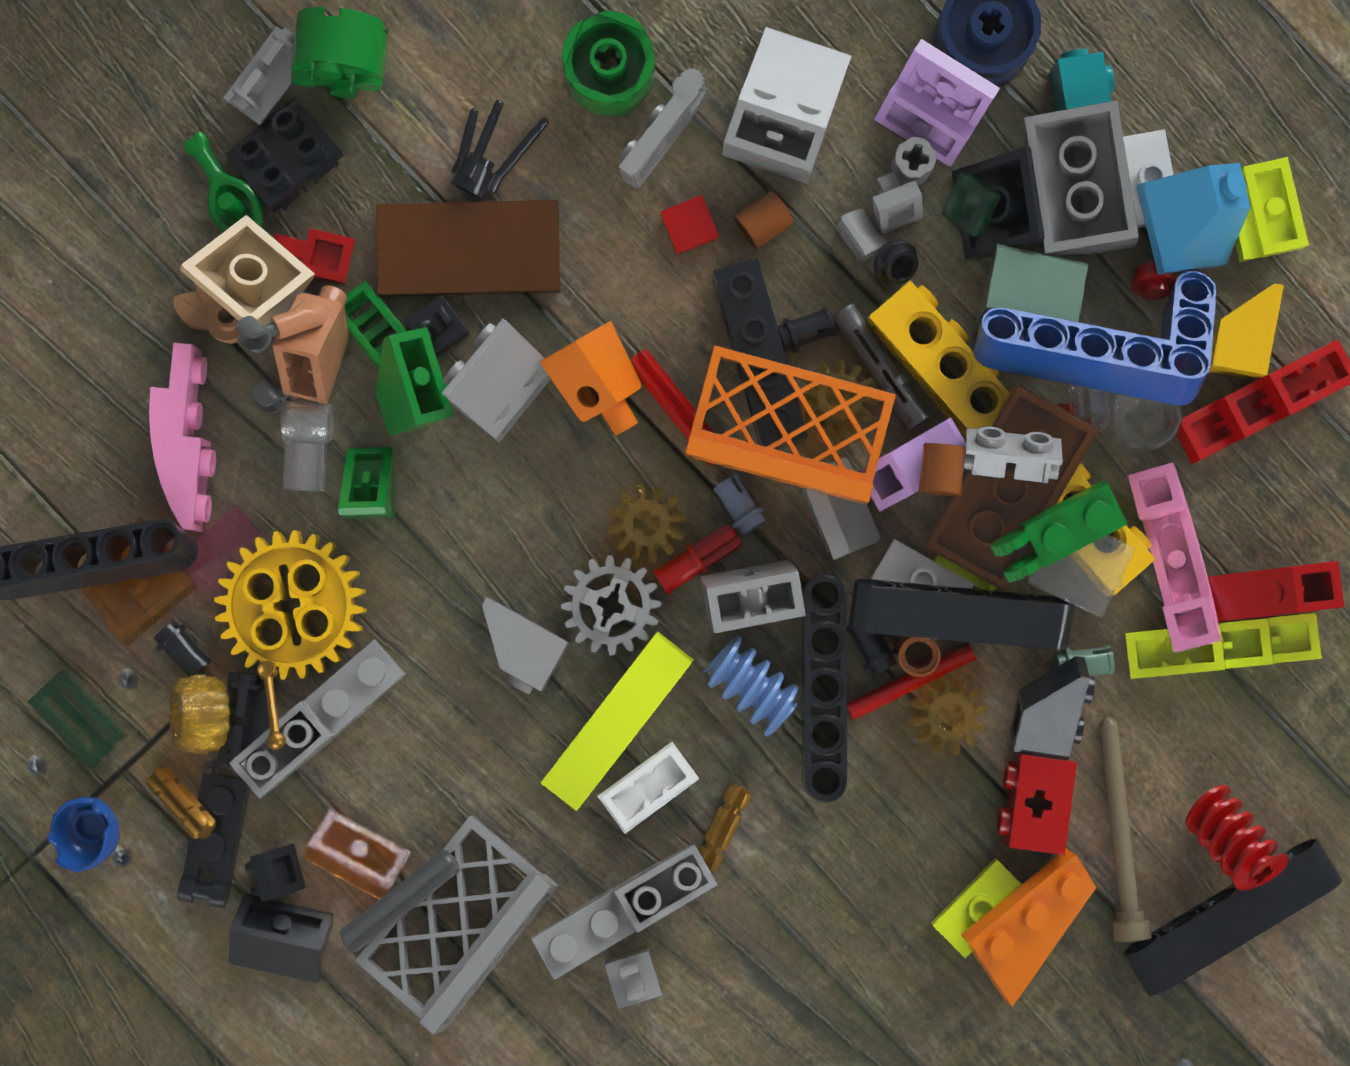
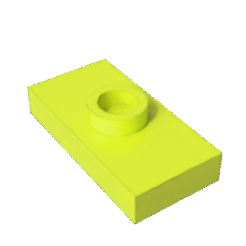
M994 858L931 924L966 958L972 951L961 934L1022 884Z

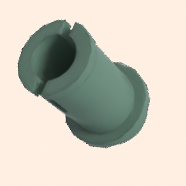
M1109 645L1072 651L1068 647L1061 650V652L1053 654V669L1071 658L1079 656L1085 657L1089 676L1113 675L1115 671L1114 655Z

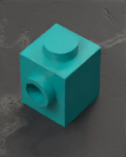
M1085 48L1067 51L1061 54V58L1057 59L1049 71L1056 111L1111 102L1110 93L1114 92L1115 79L1111 65L1105 66L1103 52L1089 54L1088 49Z

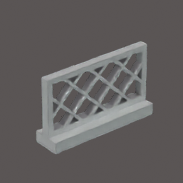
M471 815L443 849L451 853L452 856L455 854V859L458 862L460 868L457 873L459 897L435 900V893L433 892L427 897V901H421L415 906H427L430 934L406 936L404 915L370 941L355 959L358 965L421 1019L419 1023L433 1035L446 1030L560 886L548 875L538 871L477 818ZM473 830L486 841L488 861L464 863L462 844ZM495 849L507 859L495 860ZM513 863L527 875L515 891L498 893L496 865ZM488 866L491 894L467 896L464 868ZM509 897L500 909L499 898ZM491 899L493 919L486 928L470 929L467 901ZM459 902L461 930L438 933L436 905ZM397 927L398 937L388 938ZM481 933L471 945L470 934ZM462 935L463 957L457 964L441 966L438 938ZM430 939L432 967L409 969L407 941ZM398 942L400 970L384 971L371 958L382 944ZM452 970L442 982L441 971ZM433 972L434 993L423 1005L411 994L409 974ZM401 975L402 986L391 976Z

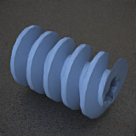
M737 635L730 639L701 674L708 670L712 671L708 682L710 688L722 682L726 684L722 694V698L725 701L736 694L740 696L736 707L739 713L752 706L754 711L750 722L753 725L766 718L768 723L764 735L768 737L779 728L801 701V699L796 702L794 701L799 687L792 684L781 690L780 687L785 675L779 671L767 678L766 675L770 662L765 659L756 665H752L756 650L751 647L739 653L738 650L742 638Z

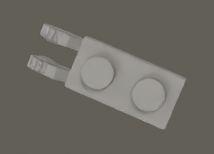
M689 67L688 70L684 69V72L680 73L681 76L677 77L672 83L674 92L672 98L666 105L661 103L653 110L646 123L648 129L639 141L633 139L622 151L619 157V162L621 163L619 170L622 180L632 188H640L690 123L692 117L702 106L701 102H705V97H707L706 81L704 74L700 73V70Z

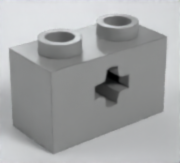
M790 559L700 576L707 620L714 633L806 616L799 571Z

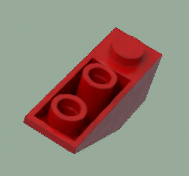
M1338 561L1208 576L1218 622L1345 607Z

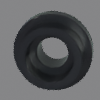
M894 239L887 242L880 248L874 259L875 274L886 283H905L914 276L918 268L916 250L904 239Z

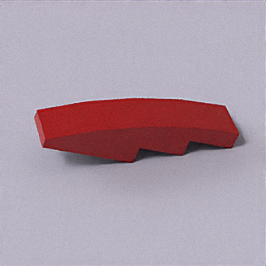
M1339 339L1267 374V376L1257 379L1171 423V426L1190 463L1194 464L1350 385V360Z

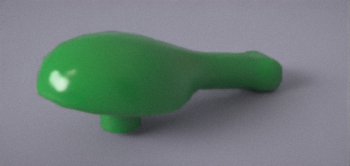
M196 132L192 139L185 140L183 148L187 154L196 159L208 179V213L218 230L222 233L246 215L262 228L264 213L257 193L243 180L226 174L213 155L206 134Z

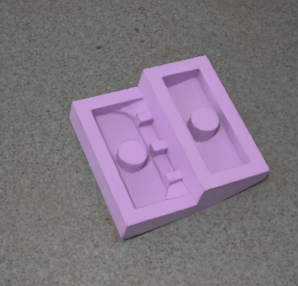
M921 39L898 80L889 91L874 120L906 140L911 137H921L928 140L936 152V159L951 167L1000 88Z

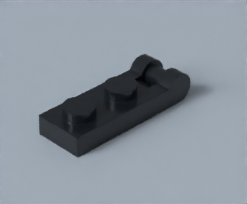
M211 772L203 773L198 801L203 806V811L207 810L215 819L216 827L206 839H194L190 836L184 871L178 887V900L193 903L195 899L209 901V906L222 909L226 907L250 787L242 778ZM202 868L217 870L214 883L200 881Z

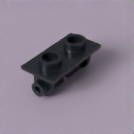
M229 671L217 763L227 764L228 767H232L229 763L269 729L264 680L256 674Z

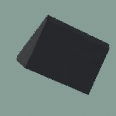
M1023 147L951 171L965 260L994 257L997 244L1034 251L1045 239L1031 147Z

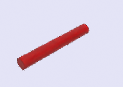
M967 643L941 656L939 665L929 675L916 677L907 673L847 703V711L854 721L976 660L974 652Z

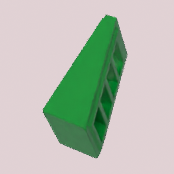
M365 280L346 294L347 300L344 307L348 332L379 370L383 343L375 349L372 345L392 330H394L395 334L406 332V329ZM370 300L373 306L351 321L349 316ZM380 315L383 316V319L364 334L360 332Z

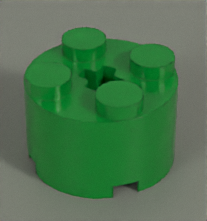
M325 7L305 8L297 13L291 62L292 83L304 87H316L318 85L331 88V95L345 99L357 98L358 90L381 91L384 81L389 32L388 28L385 29V23L381 19L364 12L340 8L339 16H324Z
M617 11L598 12V15L585 20L582 19L576 23L565 38L562 48V64L566 84L571 96L584 109L602 116H625L633 112L646 99L652 89L655 78L653 46L645 29L636 19ZM610 58L616 60L617 67L611 66L609 70L602 69L601 64H607Z

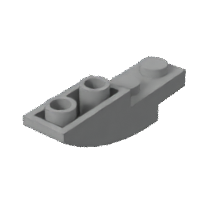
M374 639L304 701H300L278 720L280 733L286 739L283 748L273 750L268 747L267 737L270 734L269 728L229 764L261 799L358 719L377 699L403 678L406 673L379 642Z
M692 844L569 912L568 916L530 937L550 975L555 980L632 933L642 931L718 884L695 844Z

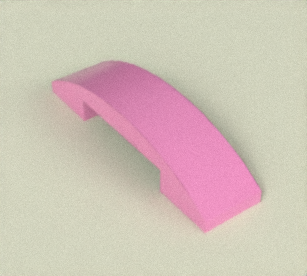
M1168 463L1128 475L1138 517L1143 522L1146 537L1152 545L1150 552L1156 558L1153 564L1164 602L1162 609L1173 651L1177 653L1222 641L1201 549L1174 463Z

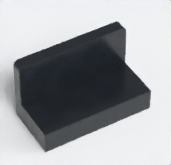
M244 894L229 930V962L238 966L317 983L322 974L323 952L333 926L334 914L274 900L261 902L260 897Z

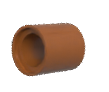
M772 190L733 216L739 230L755 250H758L794 224L789 210Z
M924 443L918 491L934 495L961 496L966 448L951 444Z
M897 636L895 641L896 655L902 669L906 673L922 677L929 675L937 668L940 662V650L935 639ZM924 642L929 645V652L921 660H910L905 656L906 649L910 644Z

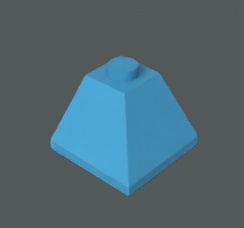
M1240 163L1209 165L1144 182L1136 186L1158 275L1215 268L1227 264L1250 210L1246 181L1242 175Z

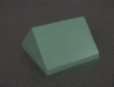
M997 244L974 324V331L979 330L984 314L994 308H1008L1079 322L1088 263Z

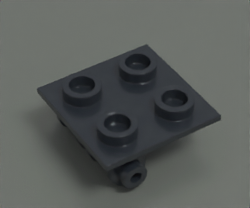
M295 97L225 154L274 213L280 208L285 211L287 206L300 196L296 190L298 187L304 193H307L308 189L303 183L310 178L315 185L318 184L319 181L315 178L314 174L317 172L322 178L334 167L337 168L340 165L338 160L344 156L339 147Z

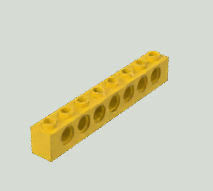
M910 280L867 318V324L880 342L948 419L952 418L957 429L965 438L967 428L992 427L1013 388L1008 391L996 378L1000 374L998 370L985 367L976 360L973 351L966 344L969 337L964 329L953 319L947 322L936 310L939 303L934 295L923 285L917 288ZM918 322L926 324L931 329L932 341L928 344L916 343L910 336V325ZM941 358H956L962 366L961 377L950 379L944 376L940 370ZM983 391L990 396L992 409L989 413L981 414L973 409L970 403L972 392ZM1081 463L1057 504L1063 501L1066 494H1077L1091 487L1087 481L1091 476ZM1124 526L1110 533L1113 544L1107 553L1098 551L1094 543H1091L1068 555L1104 597L1116 595L1156 560L1148 551L1152 547L1150 541L1135 526L1130 529Z

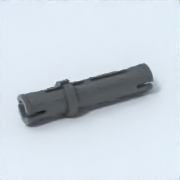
M852 303L832 317L834 324L878 389L896 394L882 373L886 371L907 401L905 404L902 403L896 394L892 408L906 427V431L913 430L929 419L932 415L927 412L909 385L911 378L907 372L903 374L900 372L880 340L857 310V306ZM856 332H859L878 359L879 364L874 362L856 336Z

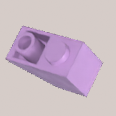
M952 418L943 421L879 458L871 498L879 512L918 491L924 443L951 444L966 448V442ZM863 467L857 472L864 473L865 467Z

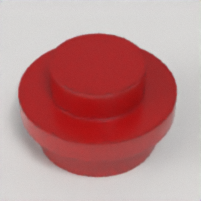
M1155 262L1146 263L1137 267L1134 271L1135 277L1131 281L1132 292L1141 295L1145 300H1160L1169 296L1178 277L1175 273L1158 275Z

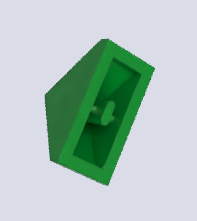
M393 447L347 448L338 505L340 516L348 519L395 518Z

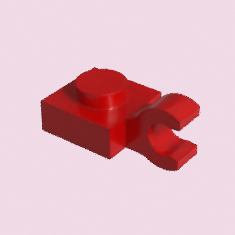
M309 228L307 241L274 234V239L315 273L314 278L346 286L356 245L354 238Z

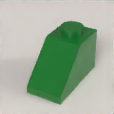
M427 327L384 337L375 394L388 436L425 428L455 416L451 402L442 394L446 387L443 383V377Z

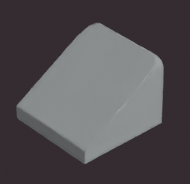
M864 209L846 213L839 218L836 230L858 262H865L877 254L880 248L887 243Z

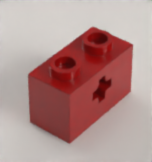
M1014 752L1013 762L1006 761L1003 772V788L1009 789L1007 807H1000L997 817L996 830L998 835H1003V844L1010 848L1065 855L1077 762ZM1036 792L1037 796L1044 799L1043 807H1035L1034 812H1032L1031 808L1025 806L1026 798H1033Z

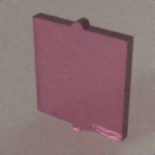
M239 506L234 507L196 539L199 548L198 556L194 564L186 569L196 582L194 588L200 591L203 590L221 613L227 612L226 605L214 602V598L227 595L228 589L220 585L218 580L223 578L232 579L235 575L226 565L227 562H235L242 565L244 560L239 549L244 547L255 553L257 552L255 538L262 537L265 539L267 536L265 531L258 530ZM262 574L256 578L253 589L255 590L270 576Z

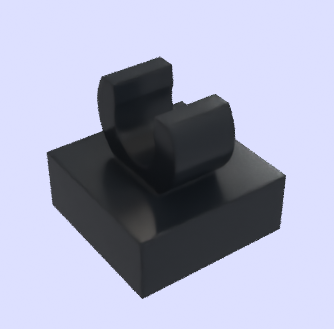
M442 294L405 320L411 330L427 327L436 357L470 334Z
M294 843L250 856L251 861L245 864L246 871H254L257 883L256 887L251 888V893L256 896L260 895L261 902L277 899L306 888Z

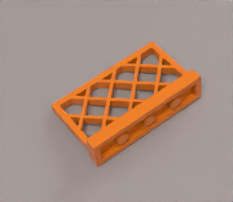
M714 345L685 456L853 502L867 504L874 485L872 483L896 394ZM720 359L740 363L749 380L725 393L716 377ZM749 366L766 371L754 377ZM772 373L784 375L794 393L771 406L758 381ZM794 378L810 382V384L800 389ZM714 385L720 397L709 403ZM752 385L766 409L742 422L729 398ZM817 385L829 387L840 404L819 417L815 416L803 395ZM840 391L855 394L856 396L845 401ZM863 397L883 402L878 421L862 430L849 405ZM798 398L811 421L787 434L774 410ZM724 402L737 426L721 435L702 430L706 411ZM843 410L856 434L833 447L819 422ZM769 414L782 438L765 447L755 444L745 427ZM814 426L827 451L813 459H809L799 455L791 439ZM876 428L872 445H870L865 434ZM740 430L746 441L729 436ZM859 438L869 455L864 473L846 469L836 451ZM783 443H786L791 453L779 451L774 448L778 447ZM831 455L837 466L820 462V460Z

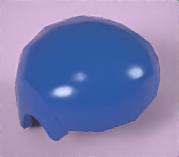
M83 796L66 801L53 814L51 832L47 837V840L54 845L58 854L55 862L60 867L73 872H80L99 866L115 852L120 840V828L115 814L107 803L95 797Z

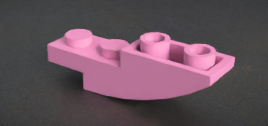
M173 343L169 388L150 387V438L161 487L173 514L182 529L202 532L203 522H209L212 510L211 496L206 495L208 477L214 476L216 469V451L211 450V442L203 438L194 437V430H199L202 424L203 407L197 400L199 384L204 385L207 377V359L202 357V350L192 344Z

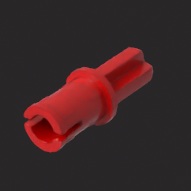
M724 525L692 547L689 543L685 545L686 551L660 568L654 569L653 573L666 593L670 595L672 591L703 572L704 575H707L708 571L706 569L740 548L742 545L741 540L730 525Z

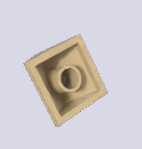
M247 215L190 257L180 267V271L238 321L243 317L253 316L262 325L271 323V317L289 311L297 295L304 292L315 274Z

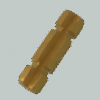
M155 768L152 771V775L146 780L148 788L155 796L159 795V800L180 824L183 823L184 829L192 838L206 839L209 837L210 832L216 827L215 819L207 810L203 811L201 803L182 782L179 783V779L169 768Z
M734 783L728 786L723 797L725 803L723 806L719 805L704 837L706 843L704 846L701 845L698 850L708 869L713 873L718 870L723 859L721 853L723 850H727L741 821L742 816L739 815L741 810H746L752 797L748 789Z

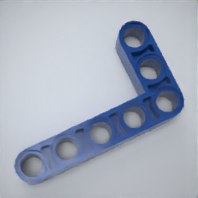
M1198 271L1182 273L1177 278L1164 307L1160 338L1008 308H994L987 311L981 320L973 346V355L980 364L995 370L1172 405H1186L1196 398L1211 366L1216 285L1211 278Z

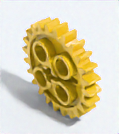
M297 530L292 531L289 543H286L282 532L275 531L273 532L272 545H269L264 538L257 537L255 538L257 552L254 553L244 547L239 549L244 560L242 565L235 562H227L226 565L235 575L232 579L223 578L218 580L220 585L228 589V593L225 596L215 597L214 602L226 605L227 612L216 616L215 621L229 622L230 628L224 631L220 637L221 639L236 638L238 642L230 652L232 655H239L244 652L249 653L245 667L252 668L260 661L269 660L279 667L281 680H288L290 678L293 667H295L299 678L304 679L308 678L310 664L318 673L326 672L324 658L328 657L331 661L340 663L342 658L337 650L339 645L349 649L355 646L346 635L349 631L363 630L361 625L353 621V617L357 614L366 613L367 609L355 605L354 599L364 595L366 590L352 588L351 582L356 580L361 574L359 571H344L343 568L350 560L348 555H342L336 559L332 558L336 544L329 542L320 550L318 549L320 538L315 534H311L306 543L303 544L301 531ZM282 565H287L290 597L300 600V607L293 609L296 628L301 636V644L298 646L293 641L294 627L291 612L283 611L281 608L282 603L287 602L289 599L285 581L281 576L280 568ZM312 565L318 570L320 581L313 590L306 591L300 585L299 575L305 567ZM267 574L274 582V590L269 598L262 600L256 595L254 584L259 576ZM317 610L322 611L328 619L326 632L318 637L313 635L307 627L309 616ZM271 619L277 620L282 627V637L274 645L268 644L262 635L264 624Z

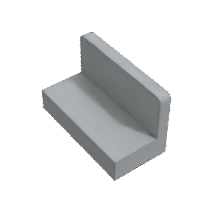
M841 458L845 468L853 470L848 458ZM835 462L829 463L831 465L837 466ZM801 488L830 561L880 541V535L867 504Z

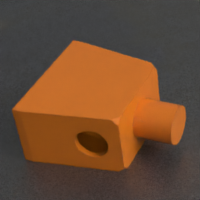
M611 321L540 361L543 369L580 421L586 422L601 413L614 436L638 423L625 399L641 389V382Z

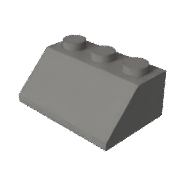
M1118 100L1024 117L1028 147H1031L1045 235L1043 240L1045 254H1095L1136 247L1139 234Z

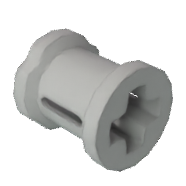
M911 137L898 146L891 161V173H895L900 185L915 180L919 186L928 179L936 163V152L931 147L930 142L921 137ZM909 155L918 156L917 164H919L917 171L909 169V161H907Z

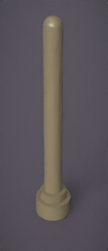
M1106 717L1100 722V735L1120 911L1116 912V920L1112 921L1114 941L1117 942L1143 941L1152 938L1150 919L1145 918L1144 910L1139 909L1119 727L1114 718Z

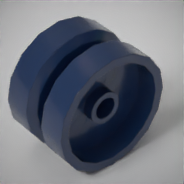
M946 0L933 31V47L997 87L1008 84L1024 68L1027 60L1034 52L1041 35V13L1035 0ZM982 31L988 32L990 36L984 34Z

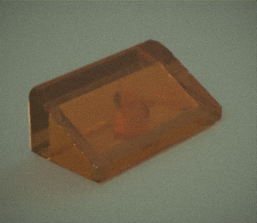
M330 809L309 842L305 859L381 899L391 891L411 852Z

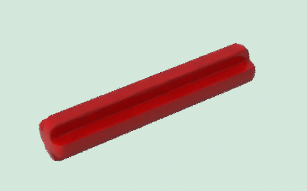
M646 349L639 351L630 361L640 382L689 441L697 410ZM704 420L702 430L714 433Z

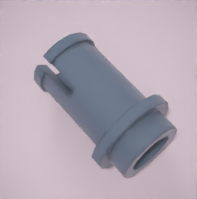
M738 474L727 478L714 487L713 491L718 495L735 522L732 525L734 530L739 529L742 535H746L766 522L762 515L765 512L764 508L756 506Z

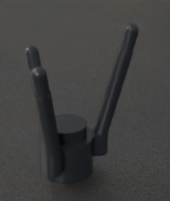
M502 100L495 101L474 152H470L476 128L478 110L472 108L469 112L457 160L451 170L454 176L450 183L480 199L484 198L487 190L496 194L504 177L548 126L549 121L547 118H542L499 169L492 173L491 171L495 164L484 158L483 155L504 104Z

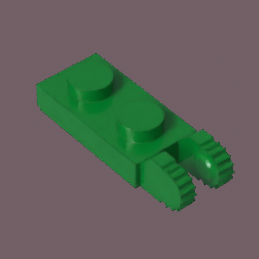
M1100 481L1020 523V528L995 540L990 546L994 555L998 557L1008 555L1029 542L1033 552L1011 563L1003 570L1007 581L1014 582L1035 573L1041 566L1045 568L1126 526L1128 523L1109 484L1105 481Z

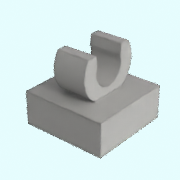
M894 172L877 178V183L881 190L877 191L878 195L872 197L874 222L881 235L923 218L922 193L915 180L900 186Z
M649 948L605 961L604 966L618 1009L662 996V990Z

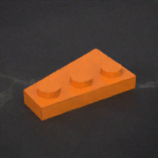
M1067 848L1065 855L1058 854L961 934L1002 999L1011 1007L1017 1002L1097 888L1077 855Z

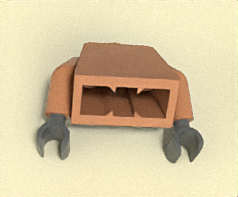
M327 285L321 288L318 296L301 293L297 295L289 311L271 317V323L262 325L253 316L243 317L236 324V329L243 334L237 340L251 352H263L270 345L272 337H275L272 346L281 387L277 389L270 381L264 380L251 391L254 402L265 413L275 414L279 412L285 405L286 398L290 396L294 400L299 397L323 404L328 403L349 342L344 307L347 296L341 289Z

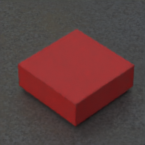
M702 195L660 211V216L677 256L719 240V234Z

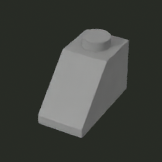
M486 597L482 608L499 667L509 674L506 682L527 694H530L533 688L543 691L570 642L495 600Z

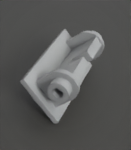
M278 26L275 27L223 97L225 101L259 125L263 123L292 83L291 62L295 35L288 29L283 28L282 30Z
M990 426L979 429L967 428L964 469L971 470V475L1004 478L1006 464L1015 463L1014 479L1048 483V479H1058L1059 468L1063 462L1061 439L1052 438L1050 435L1042 432H1030L1024 435L1007 433L999 428Z

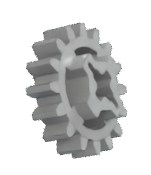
M607 555L604 567H599L595 560L591 559L589 560L591 572L585 575L576 569L573 573L579 581L576 587L565 585L563 589L573 596L572 602L561 604V609L572 611L573 618L564 624L566 628L578 626L581 630L575 639L577 643H581L587 638L593 640L591 652L596 653L602 644H606L610 656L615 655L617 644L621 643L629 652L633 651L632 639L637 636L647 641L649 637L643 630L646 624L657 625L659 622L656 618L650 616V609L661 607V601L650 600L649 596L650 593L658 588L657 584L649 583L644 585L642 580L647 570L643 567L634 574L630 571L631 559L629 558L624 560L621 567L615 566L612 555ZM614 575L610 585L598 591L587 588L598 577ZM630 581L635 584L641 594L642 608L632 605L626 594ZM620 584L618 602L624 605V610L622 614L613 613L611 618L607 620L605 627H603L605 609L599 606V601L601 597L610 598L612 592L615 593L617 585ZM581 603L591 606L596 617L593 630L588 627L582 617ZM624 620L636 623L627 633L616 637H608L613 625Z

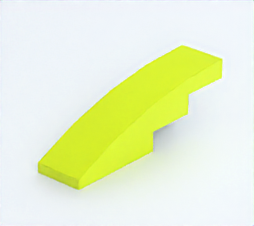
M1316 612L1219 622L1222 641L1177 653L1173 651L1168 628L1125 633L1131 679L1322 659Z
M657 631L544 777L541 784L577 811L694 659Z

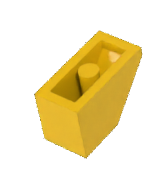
M1275 283L1214 323L1209 372L1252 381L1267 376L1284 285Z

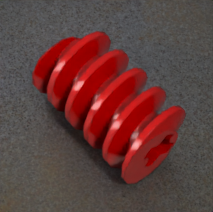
M1226 785L1216 786L1202 795L1191 807L1185 822L1187 829L1197 835L1199 844L1208 849L1210 857L1214 861L1220 862L1219 866L1222 872L1231 876V881L1235 888L1242 891L1260 887L1274 879L1287 867L1288 855L1281 853L1271 858L1278 848L1277 842L1273 839L1261 842L1266 834L1265 828L1261 825L1249 828L1254 821V815L1248 811L1239 813L1243 806L1242 801L1239 798L1228 799L1231 794L1230 787Z

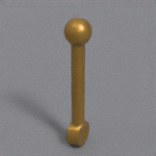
M268 660L258 665L257 672L260 678L264 680L270 726L267 745L273 750H279L285 745L286 739L279 730L273 679L277 675V668L272 661Z

